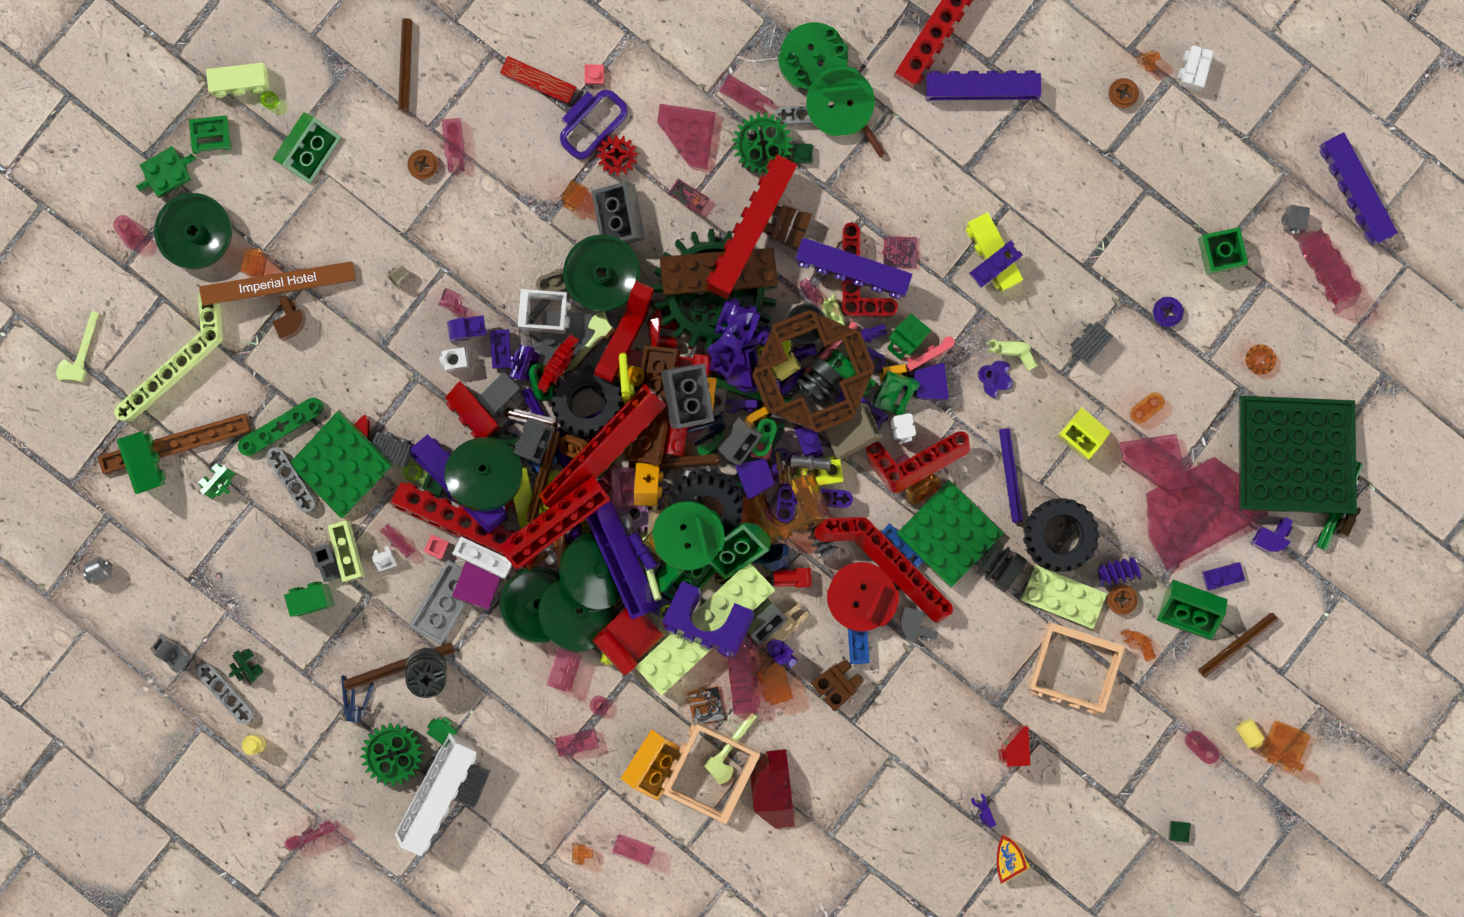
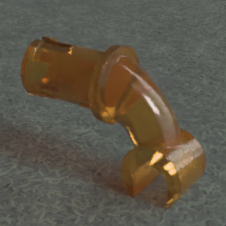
M1130 629L1121 631V635L1125 633L1130 635L1128 639L1123 640L1124 643H1130L1133 640L1138 642L1137 645H1140L1145 661L1156 658L1151 643L1152 638Z

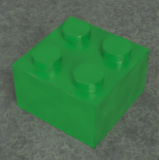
M1240 227L1204 234L1198 238L1206 275L1243 268L1249 264Z
M316 581L307 584L308 588L305 589L304 587L289 589V593L284 594L289 616L300 617L334 607L329 584Z

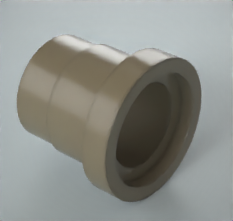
M400 266L387 276L398 289H401L403 284L411 277V274L404 266Z

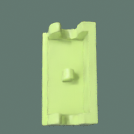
M831 294V297L825 299L824 296L818 297L820 309L825 317L845 325L835 294Z

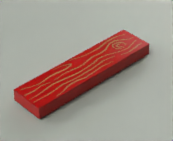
M507 56L500 71L501 75L568 105L577 89L576 86L509 56Z

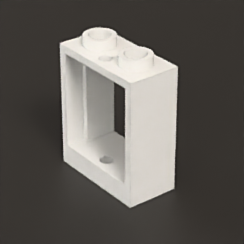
M521 289L518 329L520 331L565 334L566 328L569 329L570 324L567 310L571 309V298H568L567 292ZM530 298L562 301L560 326L528 324Z

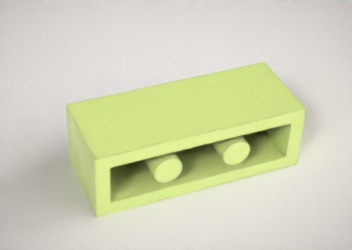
M264 63L206 69L208 92L216 98L226 97V94L240 96L244 95L245 92L251 91L252 93H263L264 90L269 89L267 67Z
M346 520L328 525L342 582L365 577L350 521Z

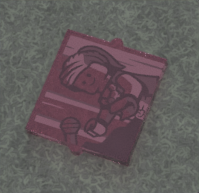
M884 236L883 264L899 269H917V255L919 254L917 251V237Z

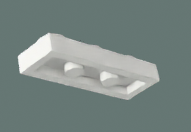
M460 537L452 553L453 556L503 579H506L512 567V564L506 557L463 537Z

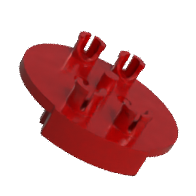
M867 562L851 563L841 568L834 575L827 590V604L832 616L839 624L853 631L863 632L880 626L883 627L892 619L899 603V591L895 590L891 578L880 567ZM865 584L867 588L862 590L860 586ZM853 602H858L859 607H853Z

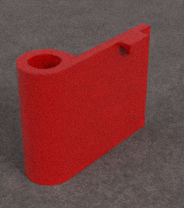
M625 608L593 639V643L624 676L636 667L637 660L663 634L646 615L631 620Z

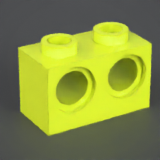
M835 456L825 457L826 459L831 458V465L837 469V473L832 476L827 474L826 470L816 469L818 476L810 478L807 475L808 468H802L804 486L811 488L843 483L840 459H835Z

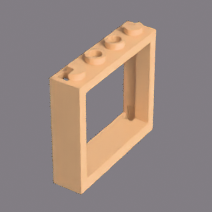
M1048 622L1028 689H1032L1031 694L1043 697V694L1050 695V700L1059 703L1062 700L1068 701V706L1080 709V705L1087 707V712L1096 715L1099 712L1104 713L1125 646ZM1053 632L1114 651L1098 704L1036 685Z
M697 721L695 726L691 725L687 733L690 736L687 743L683 742L679 749V753H681L679 759H675L671 765L670 770H672L670 778L666 777L661 786L664 788L663 794L727 824L760 757V751ZM699 731L750 754L722 812L672 788Z

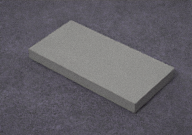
M447 560L409 624V627L441 646L467 605L465 602L452 598L463 568L450 560Z

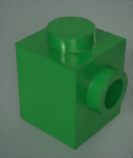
M444 716L443 718H433L427 726L429 730L426 734L444 745L449 733L456 735L458 729L453 726L454 722Z

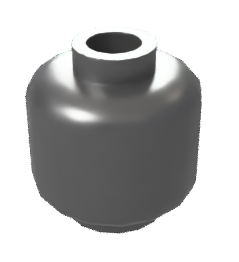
M96 557L84 565L82 574L89 584L100 585L111 578L113 566L108 559L104 560L101 557Z

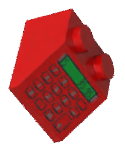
M1019 724L1001 744V749H998V758L1003 765L1007 767L1030 766L1029 728L1027 725Z

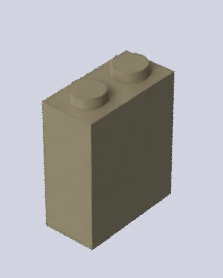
M866 403L859 404L853 419L823 430L825 437L831 444V452L836 458L846 459L883 438Z

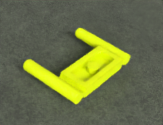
M621 353L619 354L621 393L624 404H626L636 394L634 383H630L628 377L627 355Z

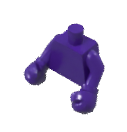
M766 330L755 333L749 344L744 343L742 345L741 353L745 358L744 364H735L729 378L725 377L728 385H734L736 389L743 393L758 392L752 377L759 360L757 348L754 346H765L770 334ZM717 371L720 376L724 375L722 372ZM775 378V380H776V382H777V385H778V387H779V390H780V389H781V383H780V381H779L778 379Z

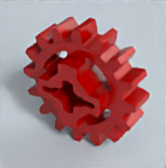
M615 135L613 140L608 137L607 143L601 142L603 148L598 147V151L601 154L596 156L597 159L601 160L598 162L599 166H604V173L609 170L610 176L616 173L617 177H620L621 172L625 176L627 175V169L633 171L632 164L637 165V161L634 158L638 157V153L633 152L636 150V146H630L632 144L631 139L626 142L625 136L618 139V136ZM620 144L624 145L628 150H623ZM613 145L610 151H606L610 146ZM617 152H619L620 154L618 160L615 159V155ZM625 161H628V163L622 167V164ZM607 162H612L614 167L608 165Z

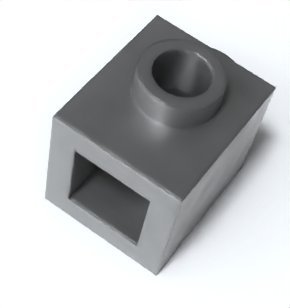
M1296 205L1287 207L1281 224L1284 225L1283 231H1289L1291 235H1300V233L1307 230L1310 208Z

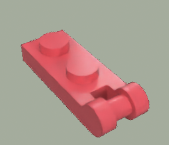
M947 336L939 346L934 347L932 345L923 350L925 354L920 357L916 354L907 360L908 364H906L907 371H913L952 348L954 339L951 336Z

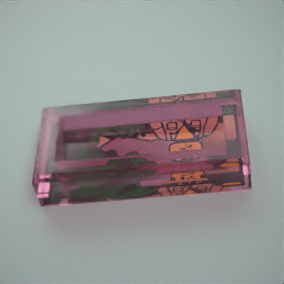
M679 178L668 192L670 197L699 215L710 200L709 197Z

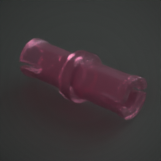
M805 278L807 283L801 280L799 286L804 291L805 297L811 300L812 304L819 307L817 302L822 305L824 298L819 293L818 287L813 285L807 278Z
M389 523L380 530V533L392 543L391 546L393 548L396 547L406 559L415 552V549L403 539L404 536L402 534L399 535Z

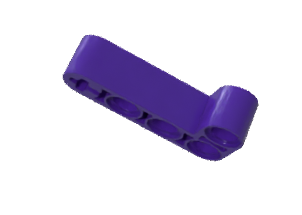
M784 486L778 492L776 516L782 523L790 522L794 516L795 505L847 508L852 504L853 496L849 491ZM784 490L791 491L792 498L784 500L781 497V492ZM804 491L811 494V500L808 502H804L800 498L801 493ZM833 493L837 494L836 498H841L845 494L849 501L845 505L842 504V501L838 500L835 501L836 505L832 504L834 500ZM820 494H829L830 501L822 503L819 498ZM782 509L790 511L789 519H782L780 517Z

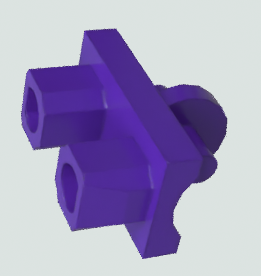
M520 345L519 350H515L514 356L508 355L507 360L512 361L510 365L512 370L509 377L522 381L530 380L529 364L530 362L536 364L540 357V354L534 351L535 348Z
M772 639L768 642L767 651L781 666L786 664L790 669L796 664L798 659L792 655L794 651L783 641Z

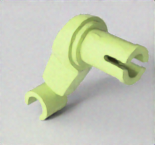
M994 339L986 343L992 346V348L987 350L989 354L994 352V354L1020 357L1027 371L1038 366L1030 352L1031 346L1028 343L1020 341L997 342Z

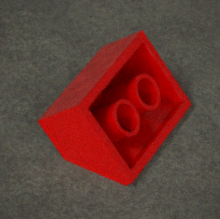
M461 381L445 397L448 401L446 406L452 412L456 411L460 415L458 420L465 427L468 425L473 430L470 434L474 438L492 437L501 429L500 425Z

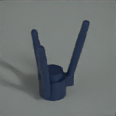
M722 415L714 416V422L687 429V432H692L709 427L710 431H714L694 443L695 446L714 437L721 430L725 429Z
M342 675L345 721L360 722L361 717H365V710L374 683L370 684L360 709V705H355L354 688L351 691V704L348 705L347 690L344 687L345 676Z

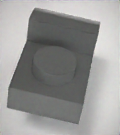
M331 541L310 548L315 567H319L324 582L341 577Z
M903 607L900 628L909 640L916 642L917 635H920L921 640L931 642V639H937L938 632L920 627L924 612Z
M161 634L150 648L154 656L166 662L171 670L176 673L185 668L191 655L185 648L164 634Z

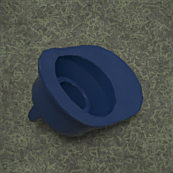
M784 543L770 544L769 551L751 563L761 564L768 571L786 568L788 566L787 554L789 553V547Z

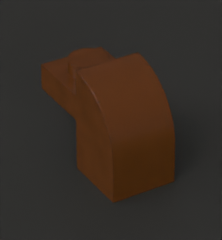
M286 295L279 297L286 316L272 321L279 338L283 341L298 335L304 328L306 319L304 311L301 309L295 311L297 306L294 299H290Z

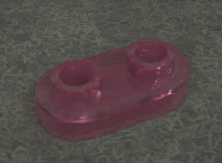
M125 215L118 216L113 223L117 234L128 248L132 250L142 249L145 245V237L131 218ZM124 223L128 224L126 229L122 228ZM135 238L139 239V242L137 244L133 243V240Z
M1193 730L1186 734V746L1202 762L1213 764L1218 760L1219 750L1201 732ZM1194 737H1198L1199 742L1197 744L1193 743ZM1208 751H1212L1213 753L1211 758L1207 757Z

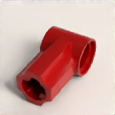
M811 568L774 571V587H812Z

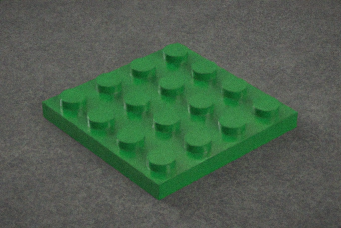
M340 410L329 419L290 462L301 478L341 519L356 506L393 466Z
M950 480L896 533L949 588H952L1004 534Z

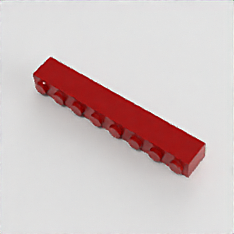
M778 154L774 160L770 159L766 167L769 170L766 176L762 174L757 184L760 188L758 191H753L749 199L752 203L749 208L745 206L740 216L743 218L741 223L737 222L732 231L734 233L732 240L728 238L723 249L726 250L724 255H719L715 262L717 266L715 272L711 271L706 279L709 282L708 290L728 299L790 182L797 164Z
M645 384L539 494L544 505L551 508L592 476L597 479L623 453L624 449L637 438L643 429L647 428L650 422L663 411L667 405L664 400Z

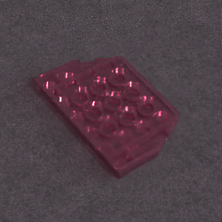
M1215 457L1206 460L1146 493L1148 538L1166 570L1268 516L1266 511L1239 510V474Z

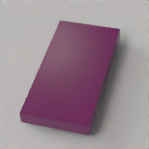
M481 529L479 531V535L485 536L488 534V532L485 529ZM499 537L496 542L502 544L506 541V538ZM465 561L452 598L489 611L501 578Z

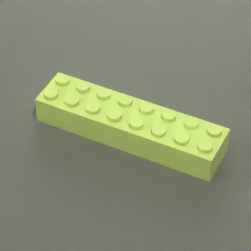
M750 563L739 570L692 614V624L702 631L717 630L726 622L734 603L753 611L775 589ZM670 634L635 668L662 696L710 650L703 648L699 642H689L683 639V636L680 634Z

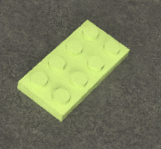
M1034 565L1021 601L1093 629L1107 593Z

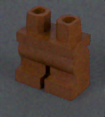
M785 205L782 207L776 206L771 216L777 219L776 225L767 223L763 233L770 236V240L798 251L812 214L801 212Z
M847 659L842 660L838 664L834 663L810 683L821 696L830 689L832 690L823 699L834 712L858 691V687L864 681L858 673L851 678L847 676L846 672L852 668Z

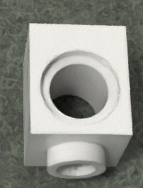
M465 347L442 351V356H439L441 368L444 367L446 372L469 368L467 349ZM453 355H457L458 362L454 365H451L449 363V358Z

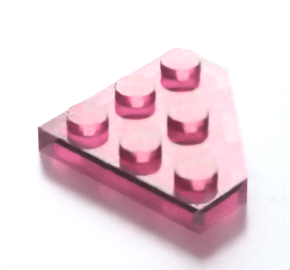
M660 104L657 124L683 157L689 167L708 168L716 112Z
M1177 434L1119 443L1122 462L1168 493L1188 490L1189 486Z

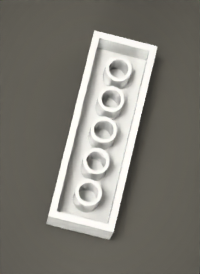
M449 733L394 834L401 848L419 856H422L424 851L426 852L429 849L433 834L438 832L442 817L447 815L451 800L456 798L460 783L465 781L469 766L473 765L476 760L477 752L468 740Z

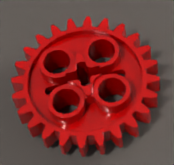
M570 335L564 343L559 345L543 370L544 373L537 386L539 389L547 392L553 383H557L572 361L574 350L579 342L578 338Z

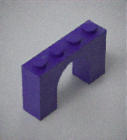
M682 581L662 621L665 631L672 635L680 634L683 636V639L689 642H699L705 649L711 650L713 648L718 650V653L724 657H729L730 655L735 658L754 618L753 611L734 603L726 622L719 629L714 631L699 630L692 624V614L702 595L700 588Z

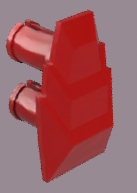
M661 309L653 310L647 321L650 346L675 349L677 340L669 336H660V329L676 330L678 325L675 321H672L662 327L660 323L664 317H661Z

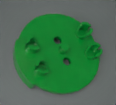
M819 22L805 23L789 32L782 43L780 55H778V65L783 78L796 90L800 88L808 90L820 71L836 65L847 66L848 49L838 31L827 24ZM808 45H813L814 49L809 50ZM823 61L824 64L823 66H818L817 62Z
M836 65L820 71L807 92L806 108L811 121L819 130L831 136L851 135L858 132L868 123L874 111L875 97L870 83L856 68L850 66ZM848 100L853 101L852 106L847 105ZM829 102L834 103L833 108L828 107Z
M682 501L668 506L659 514L654 523L652 536L656 552L664 562L677 569L694 570L709 564L717 556L718 552L723 550L725 531L719 515L714 510L712 511L705 505L697 502ZM685 524L687 528L683 530L680 526ZM685 543H690L691 547L686 548Z

